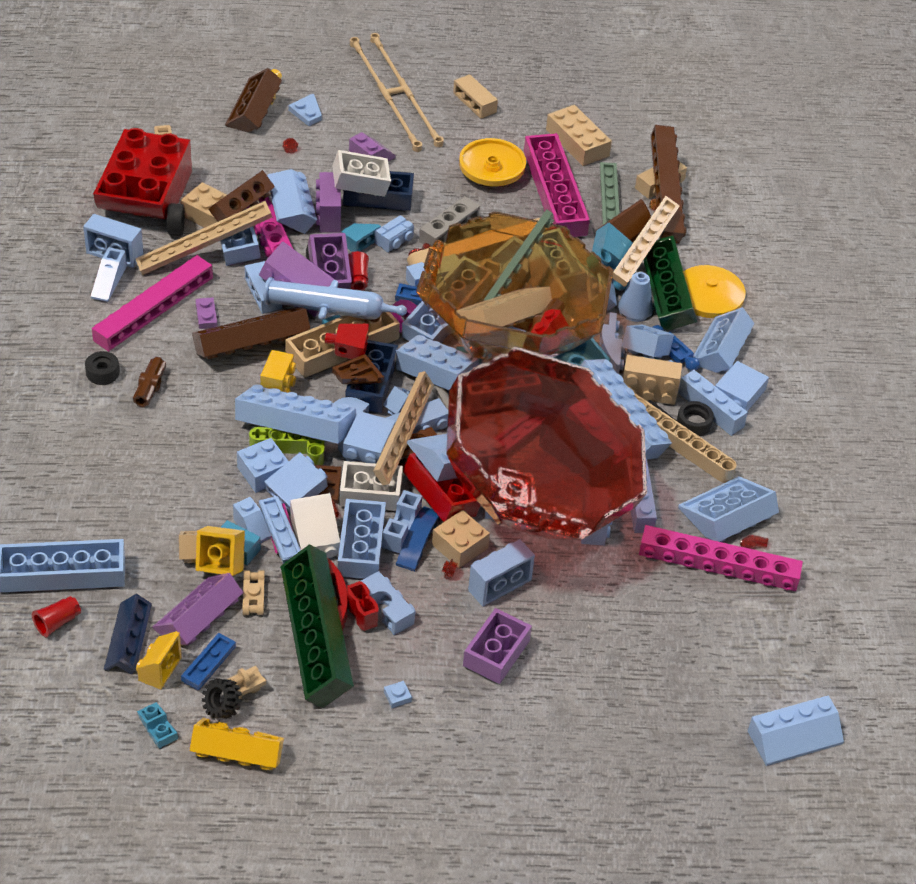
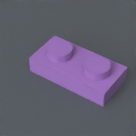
M214 298L195 299L199 329L217 327Z

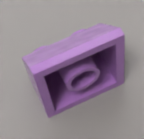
M363 132L349 138V152L387 158L388 161L396 158L394 153Z

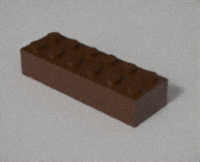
M295 307L193 332L192 336L197 355L212 359L218 357V353H225L227 355L235 353V349H252L254 344L263 346L271 344V340L284 341L288 339V336L298 335L311 328L307 310Z

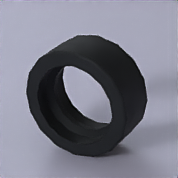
M690 401L681 405L677 416V421L698 436L705 435L710 431L714 419L712 409L699 401ZM690 414L699 415L705 419V422L693 423L686 419L685 416Z

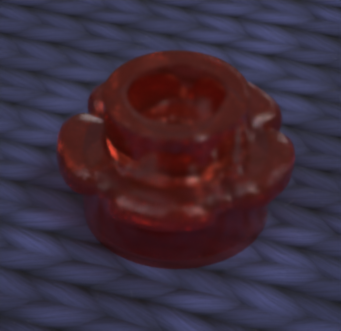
M288 138L283 141L285 152L294 153L297 151L299 143L295 139Z
M453 559L450 562L445 561L441 572H444V577L452 578L458 565Z

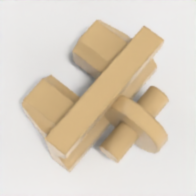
M256 666L247 670L241 668L237 670V675L228 678L240 686L238 691H242V695L239 696V699L249 692L255 693L260 691V687L266 685L265 678L262 677Z

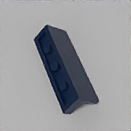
M137 593L120 603L104 665L105 671L115 666L129 674L136 671L152 607L151 602Z

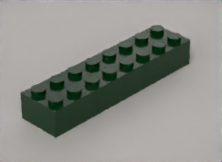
M309 544L283 563L280 568L305 700L324 708L353 688L354 684L327 554Z

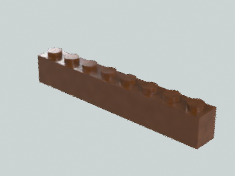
M655 125L650 137L656 205L658 208L665 196L680 205L660 234L659 239L673 235L675 242L680 244L682 238L686 235V227H684L685 214L682 212L684 202L681 200V174L678 171L680 161L677 160V134H675L674 127Z

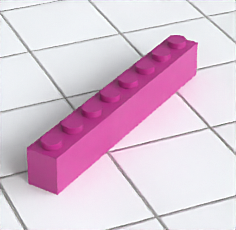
M198 255L188 260L185 264L92 327L93 341L109 352L213 278L212 264Z

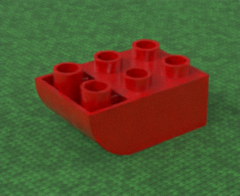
M140 128L124 129L93 193L97 208L167 220L169 203H179L192 173L190 139L178 138V136L171 133L163 135L147 133Z

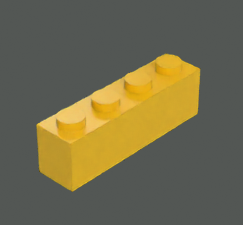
M204 717L193 726L189 751L195 752L196 756L208 757V755L216 756L217 760L226 762L230 761V759L237 760L238 764L251 766V763L260 765L261 769L273 770V768L280 764L284 742L282 737L259 731L254 732L253 735L250 734V730L247 728L234 727L230 729L228 728V723L224 722L210 724V719Z

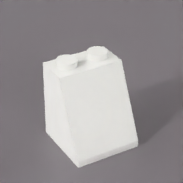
M330 493L290 500L291 526L300 550L310 544L325 552L327 558L338 556L340 538Z

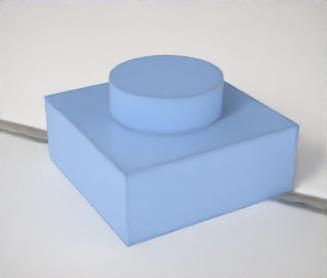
M404 681L384 687V694L391 708L412 702V696Z

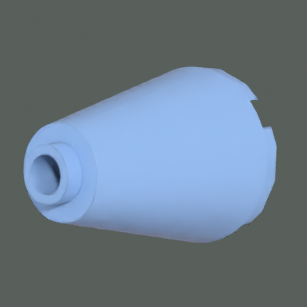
M637 272L632 275L618 303L619 314L626 316V319L629 321H645L653 313L650 278L643 272Z

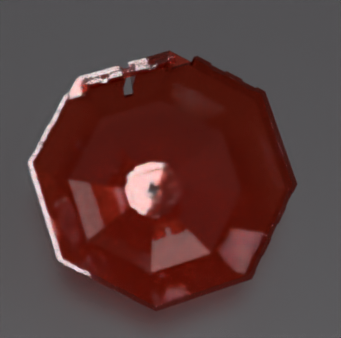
M514 347L508 353H502L485 364L482 363L473 367L467 373L459 374L449 389L446 454L457 478L498 525L547 539L581 541L634 509L647 494L645 430L640 424L637 426L629 418L631 414L622 404L618 405L611 398L613 394L603 383L599 384L593 378L594 373L589 368L520 347Z

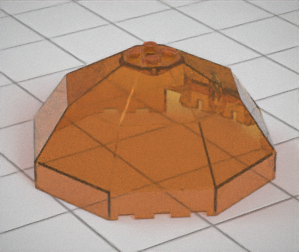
M494 211L490 212L489 216L483 218L478 216L468 219V222L464 224L458 222L449 225L446 242L437 240L433 243V246L429 247L423 267L425 271L421 273L416 293L438 323L472 357L524 368L568 352L602 332L614 270L610 266L606 267L602 264V259L594 252L590 253L585 248L586 244L578 237L574 238L567 227L552 224L549 229L546 228L544 230L542 240L539 244L535 243L531 256L523 260L521 263L523 267L518 274L514 273L511 278L512 283L507 289H503L501 295L524 288L550 287L551 297L558 298L566 306L562 314L569 327L557 329L551 335H539L529 332L533 326V318L525 319L521 323H514L513 327L525 331L467 319L465 316H461L457 310L484 301L491 288L538 222V220Z

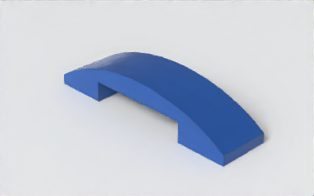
M422 507L415 517L400 550L396 566L415 572L432 530L436 528L440 517L432 508Z

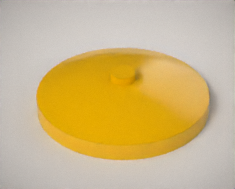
M485 138L475 140L462 149L459 157V166L467 178L478 184L504 186L522 177L526 168V157L519 147L508 141Z
M711 265L694 266L684 271L697 316L715 318L743 306L746 295L745 287L742 281L732 272Z

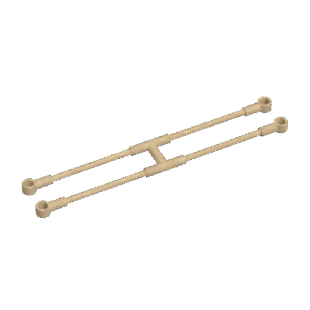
M372 33L370 41L376 45L396 75L400 87L385 88L365 57L363 49L359 44V38L351 37L350 46L354 47L357 53L360 54L377 82V86L385 100L390 104L407 132L408 138L412 143V150L420 152L422 150V142L418 141L414 134L411 133L390 95L405 92L429 129L430 135L434 140V146L442 147L443 137L437 134L425 117L407 83L401 78L385 52L380 41V35Z

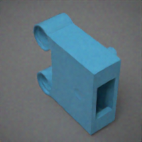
M607 223L596 231L591 256L588 257L589 266L593 270L606 266L614 272L633 242L612 224ZM613 279V285L617 290L623 291L626 289L627 285L624 287Z

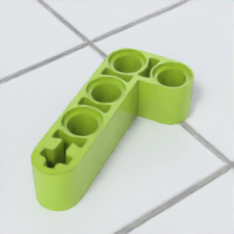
M255 427L249 432V446L272 438L282 453L307 454L314 462V465L324 464V440L268 427Z

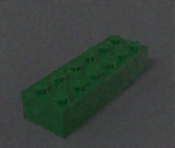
M674 236L656 240L644 258L647 275L650 278L651 292L660 325L664 331H670L697 323Z

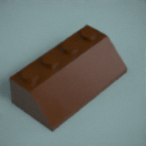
M269 68L249 77L225 126L248 133L258 130L262 125L263 118L268 113L269 106L274 101L275 94L280 90L279 86L282 80Z
M640 199L607 223L612 224L634 243L651 218V214L645 202Z

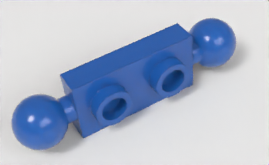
M660 325L653 326V328L664 331ZM674 335L669 356L676 363L685 362L687 370L697 371L700 367V362L697 358L693 357L694 352Z

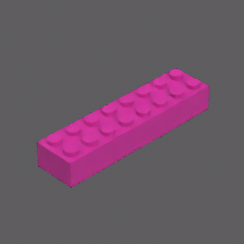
M558 134L525 136L524 154L544 211L547 209L554 215L551 229L560 227L566 238L588 236L590 219Z

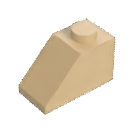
M180 531L179 559H184V563L196 562L197 531Z

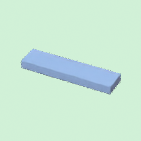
M275 496L259 500V507L282 563H285L301 551L279 497Z

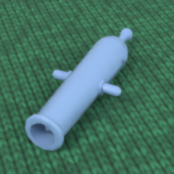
M269 277L264 286L263 296L266 305L277 303L320 311L318 317L321 320L325 319L327 313L368 320L379 318L383 312H393L400 316L407 313V308L404 305H388L383 302V298L377 293L337 288V280H333L331 285L326 287L274 281V278Z

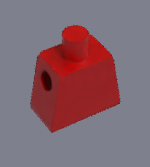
M339 324L337 334L326 332L325 344L335 345L336 356L354 359L364 355L369 336V324Z

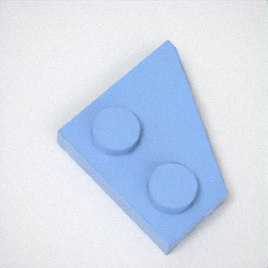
M310 94L288 105V110L308 126L322 120L314 94Z

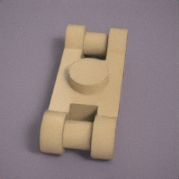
M244 570L243 615H249V613L264 615L265 570H258V572ZM258 580V583H250V581Z

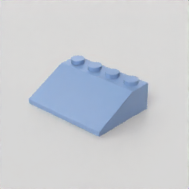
M471 430L407 441L409 447L437 482L487 473L488 458H505L506 451L496 440Z
M740 476L678 505L681 512L705 537L718 542H722L732 535L739 534L742 530L753 527L757 523L770 519L773 515L779 513L775 491Z

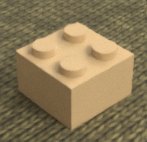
M461 510L433 529L432 545L460 569L488 549L490 533L465 511Z

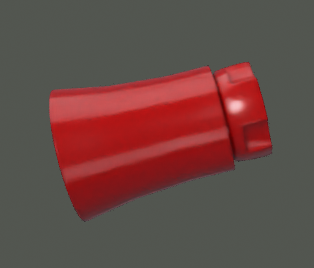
M360 251L351 252L348 254L352 281L350 287L352 290L364 291L368 287L369 256Z
M69 596L47 607L33 611L32 620L38 632L42 636L48 637L55 630L81 614V608L75 597Z

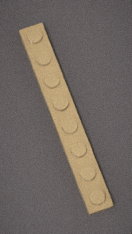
M665 196L611 274V278L624 287L627 285L680 205Z
M266 201L135 259L140 272L144 275L273 217Z
M426 371L419 372L373 470L382 486L390 483L407 446V441L410 439L434 387Z

